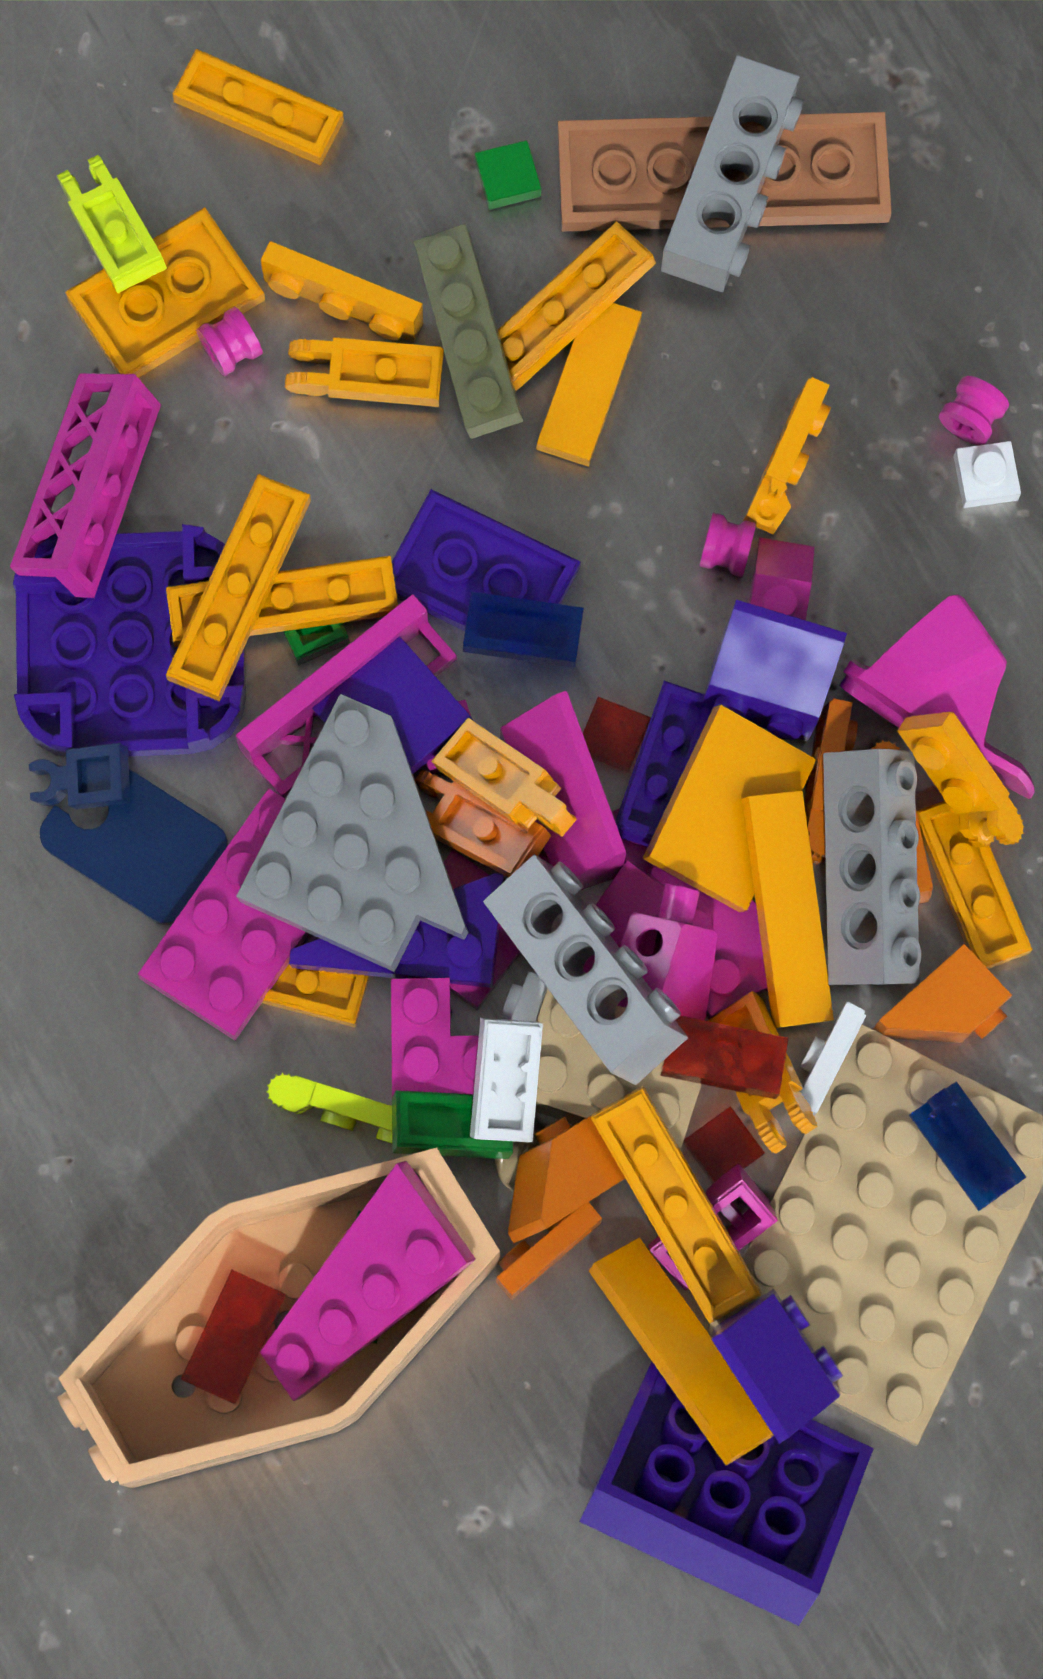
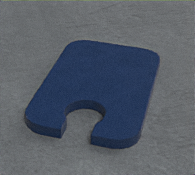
M130 769V803L109 806L108 816L99 827L94 829L80 828L72 822L67 812L54 805L40 827V840L44 849L149 919L162 925H172L228 846L227 837L218 825Z

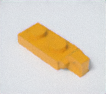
M812 377L811 379L808 378L802 387L743 521L757 523V528L774 534L787 515L791 505L785 493L787 489L786 483L788 482L794 486L798 483L810 456L801 452L808 434L817 437L827 419L831 406L822 402L830 386L829 384Z
M470 718L465 720L431 761L447 777L515 824L520 823L527 829L537 819L544 826L563 837L577 820L575 816L568 812L567 806L555 798L561 787L554 782L544 768Z

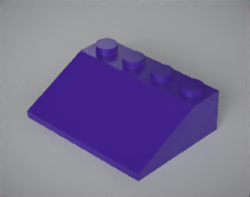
M651 1361L579 1522L799 1626L820 1594L874 1448L812 1419L780 1444L773 1435L764 1443L726 1466Z

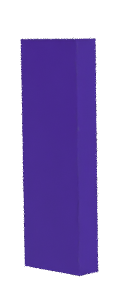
M664 680L615 821L621 838L648 847L711 713V709L705 707L700 709L704 694Z

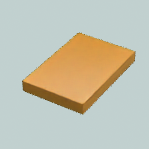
M205 207L153 238L167 269L120 293L116 292L105 270L102 269L65 292L67 300L117 374H135L139 378L200 341L196 328L205 323L213 325L223 320L224 312L234 306L244 314L265 301L264 292Z
M723 705L713 707L642 859L739 913L747 911L755 894L742 798L802 791L817 759Z

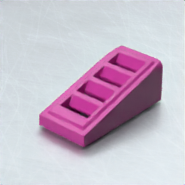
M739 1164L726 1172L705 1191L716 1213L721 1211L732 1224L727 1229V1232L738 1251L778 1221L776 1213L770 1205L771 1201ZM739 1196L749 1207L743 1215L732 1203ZM657 1236L648 1244L649 1250L686 1291L689 1289L660 1237Z

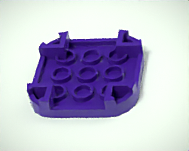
M182 524V531L116 534L94 598L75 597L56 577L18 576L15 573L13 587L16 591L17 694H14L18 716L37 745L56 756L66 757V749L121 743L128 747V757L184 755L214 749L231 737L243 718L246 701L245 647L220 702L170 682L166 678L167 670L179 647H175L173 643L166 587L209 581L225 546L222 541L206 533L204 527ZM56 533L38 545L34 558L51 559L58 540Z

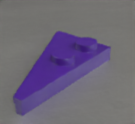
M494 873L454 888L453 890L468 930L465 940L420 921L395 972L322 939H317L291 949L289 965L296 969L397 979L450 978V984L493 988L500 924L483 901L505 881V877L503 874Z

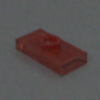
M679 1016L675 1020L688 1036V1039L662 1061L660 1076L777 1099L780 1094L789 1038L685 1016Z
M231 1270L180 1380L237 1405L287 1295L235 1270Z

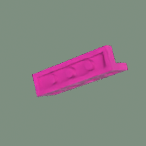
M79 373L10 568L18 576L56 577L75 597H95L161 407L159 401L135 374ZM93 392H110L106 404L88 416L86 410ZM91 436L93 441L89 452L71 464L69 458L73 448ZM73 484L76 489L72 500L54 513L52 506L56 496ZM56 533L58 540L51 559L34 558L38 545Z
M412 594L238 732L235 736L239 750L271 788L285 798L290 793L310 754L311 747L314 746L318 738L312 737L313 722L316 717L312 708L399 636L406 644L419 634L438 655L437 658L427 665L435 676H438L457 660V655L428 623L427 610ZM306 725L305 736L293 735ZM281 744L304 746L302 766L284 780L279 777L264 759Z

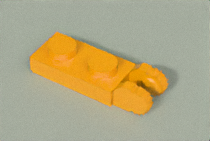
M333 337V341L298 339L289 343L288 355L293 360L316 364L330 362L329 374L306 373L302 371L287 374L284 388L290 392L301 395L306 394L308 396L328 394L329 398L439 407L444 349L441 347Z
M943 712L906 717L897 732L913 753L914 758L920 763L942 794L945 802L955 814H959V830L965 838H968V842L972 846L985 847L991 845V842H994V836H996V840H999L1000 844L1019 843V839H1022L1021 836L1024 834L1021 814H1017L1016 807L1008 797L1010 793L955 713Z
M751 991L706 1021L705 1024L710 1035L717 1038L715 1047L742 1109L751 1116L764 1145L772 1153L776 1154L787 1146L781 1126L770 1112L772 1108L780 1103H784L790 1120L805 1135L818 1127L809 1103L800 1092L803 1087L762 997Z

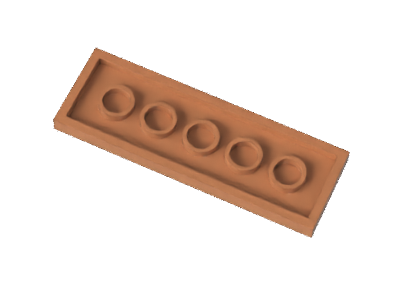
M885 112L800 114L794 132L786 129L783 130L778 145L785 147L786 152L776 180L766 177L760 194L768 196V201L759 226L889 223L892 213ZM713 117L558 121L562 232L603 231L611 227L616 221L626 230L672 229ZM746 122L741 125L744 130L750 133H761L766 130L761 124L756 122ZM728 170L722 173L725 178L733 182H741L748 179L739 170ZM710 218L704 221L708 228L730 227L721 218Z

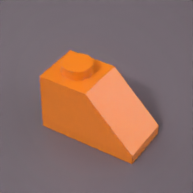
M963 944L879 1019L873 1030L891 1039L962 1043L973 1032L983 1039L1007 1017L1001 1010V1007L1009 1000L1012 994L973 952Z
M565 1116L534 1133L539 1144L519 1155L508 1227V1235L513 1244L549 1228L625 1179L594 1125L591 1116L571 1126Z

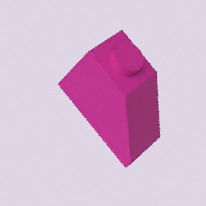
M759 537L748 603L806 620L812 584L815 547Z

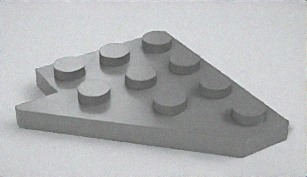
M340 694L236 897L241 903L395 972L420 921L465 940L468 930L392 717Z

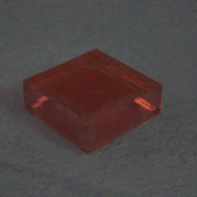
M598 696L583 731L591 758L629 773L651 717Z
M731 1106L685 1138L683 1142L712 1184L737 1164L745 1170L765 1154Z

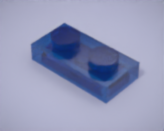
M471 591L463 652L575 668L584 608Z

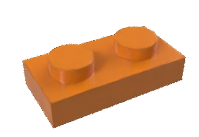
M588 1202L547 1228L549 1233L534 1246L530 1247L523 1240L498 1262L504 1271L496 1277V1283L512 1301L601 1224L602 1217Z

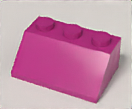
M566 690L553 695L500 728V739L544 768L554 782L561 787L555 798L563 802L567 806L568 812L575 816L577 820L561 837L536 819L535 822L545 827L551 835L538 857L553 866L559 861L565 864L583 885L581 890L613 880L622 866H624L626 850Z

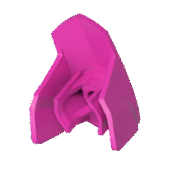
M957 594L944 599L906 632L871 667L855 659L850 660L843 671L846 675L839 684L850 695L898 728L906 717L954 712L1004 786L1029 800L1035 793L1032 778L1023 764L986 742L985 736L992 708L1007 661L962 596Z

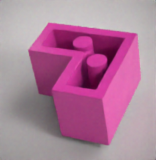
M450 978L391 979L392 1096L396 1090L474 1094L479 1035L451 1036Z

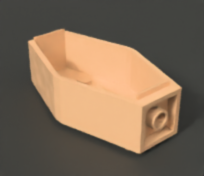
M437 1148L228 1203L204 1219L58 1377L66 1392L59 1395L57 1399L75 1428L80 1427L82 1431L89 1430L96 1445L89 1448L88 1453L104 1480H110L112 1483L118 1481L120 1485L129 1488H136L337 1433L357 1421L490 1274L498 1265L500 1250ZM407 1160L476 1260L382 1334L377 1344L371 1343L306 1396L293 1401L260 1351L276 1330L275 1321L281 1313L290 1311L354 1223L358 1210L362 1211L394 1166ZM183 1374L192 1376L196 1383L193 1394L185 1398L177 1396L173 1390L175 1379Z

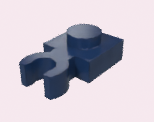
M121 743L66 749V766H60L46 759L35 760L29 764V771L37 775L49 774L51 777L50 785L45 791L30 793V800L44 806L56 805L67 794L68 806L76 810L130 803L128 747Z

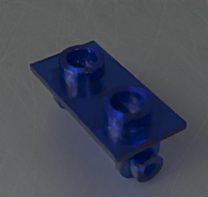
M957 1081L936 1093L925 1104L909 1114L911 1120L978 1212L1026 1178L1025 1174Z

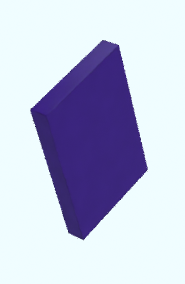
M430 489L392 560L397 599L405 601L413 594L425 607L428 614L528 663L532 661L581 565V561Z

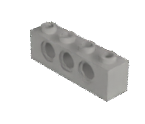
M739 55L736 56L664 247L661 272L722 293L730 274L740 277L750 250V245L742 242L748 225L754 228L759 227L768 201V196L760 194L766 177L776 180L786 152L785 147L778 145L784 129L794 132L803 107L804 100L795 97L800 76ZM746 122H756L761 124L766 130L761 133H750L744 130L741 125ZM728 170H739L748 179L741 182H733L725 178L722 173ZM710 218H721L730 227L723 231H715L708 228L704 221Z
M892 749L823 753L828 985L920 983L919 965L921 962V948L918 931L920 891L917 885V846L919 835L916 827L915 789L917 786V773L914 755L910 750Z
M534 854L483 902L612 1074L637 1085L688 1039V1036L675 1021L681 1015V1012L662 990L656 988L652 991L642 978L648 972L646 966L629 947L623 945L619 948L609 935L615 930V927L605 913L593 903H590L588 906L578 894L583 885L576 875L562 862L559 861L553 866ZM563 913L560 926L551 933L553 921L558 915ZM595 954V962L592 969L583 975L585 962ZM628 997L626 1010L620 1017L615 1019V1010L618 1003L623 998Z

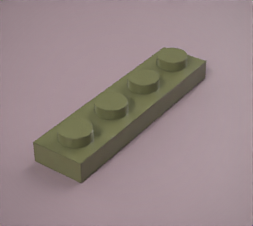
M466 224L415 240L414 245L465 429L470 439L524 422L471 234Z

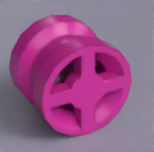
M236 306L225 311L223 320L214 325L205 323L196 328L197 335L206 353L223 376L235 371L236 363L244 358L254 360L263 354L255 333Z
M965 376L962 377L956 387V399L954 402L945 404L938 417L943 426L956 437L974 445H984L992 434L991 424L994 419L1004 416L1009 407V402L1003 393L990 383L977 377Z
M713 512L699 567L711 569L718 565L728 568L732 575L743 577L757 523L744 521L741 524L728 522L724 515Z

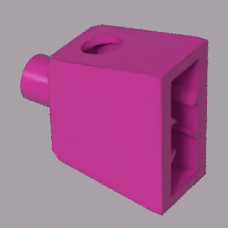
M666 883L658 917L634 912L629 917L620 948L626 945L640 958L648 970L642 978L652 991L659 988L674 1002L681 1012L677 1019L704 1023L712 979L717 933L715 930L692 925L700 891ZM628 997L623 998L617 1006L627 1008Z

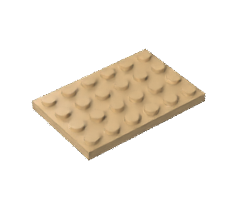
M862 1024L818 1112L814 1116L818 1127L803 1135L771 1199L770 1205L774 1209L778 1221L750 1242L743 1260L761 1289V1296L772 1289H775L781 1300L792 1295L810 1323V1326L802 1330L812 1348L816 1351L824 1345L838 1365L843 1377L835 1381L840 1389V1397L833 1404L916 1446L922 1438L1043 1186V1115ZM761 1296L737 1308L736 1310L726 1314L725 1316L717 1319L716 1321L710 1323L706 1331L709 1333L711 1338L715 1326H717L724 1320L728 1319L741 1309L745 1308Z

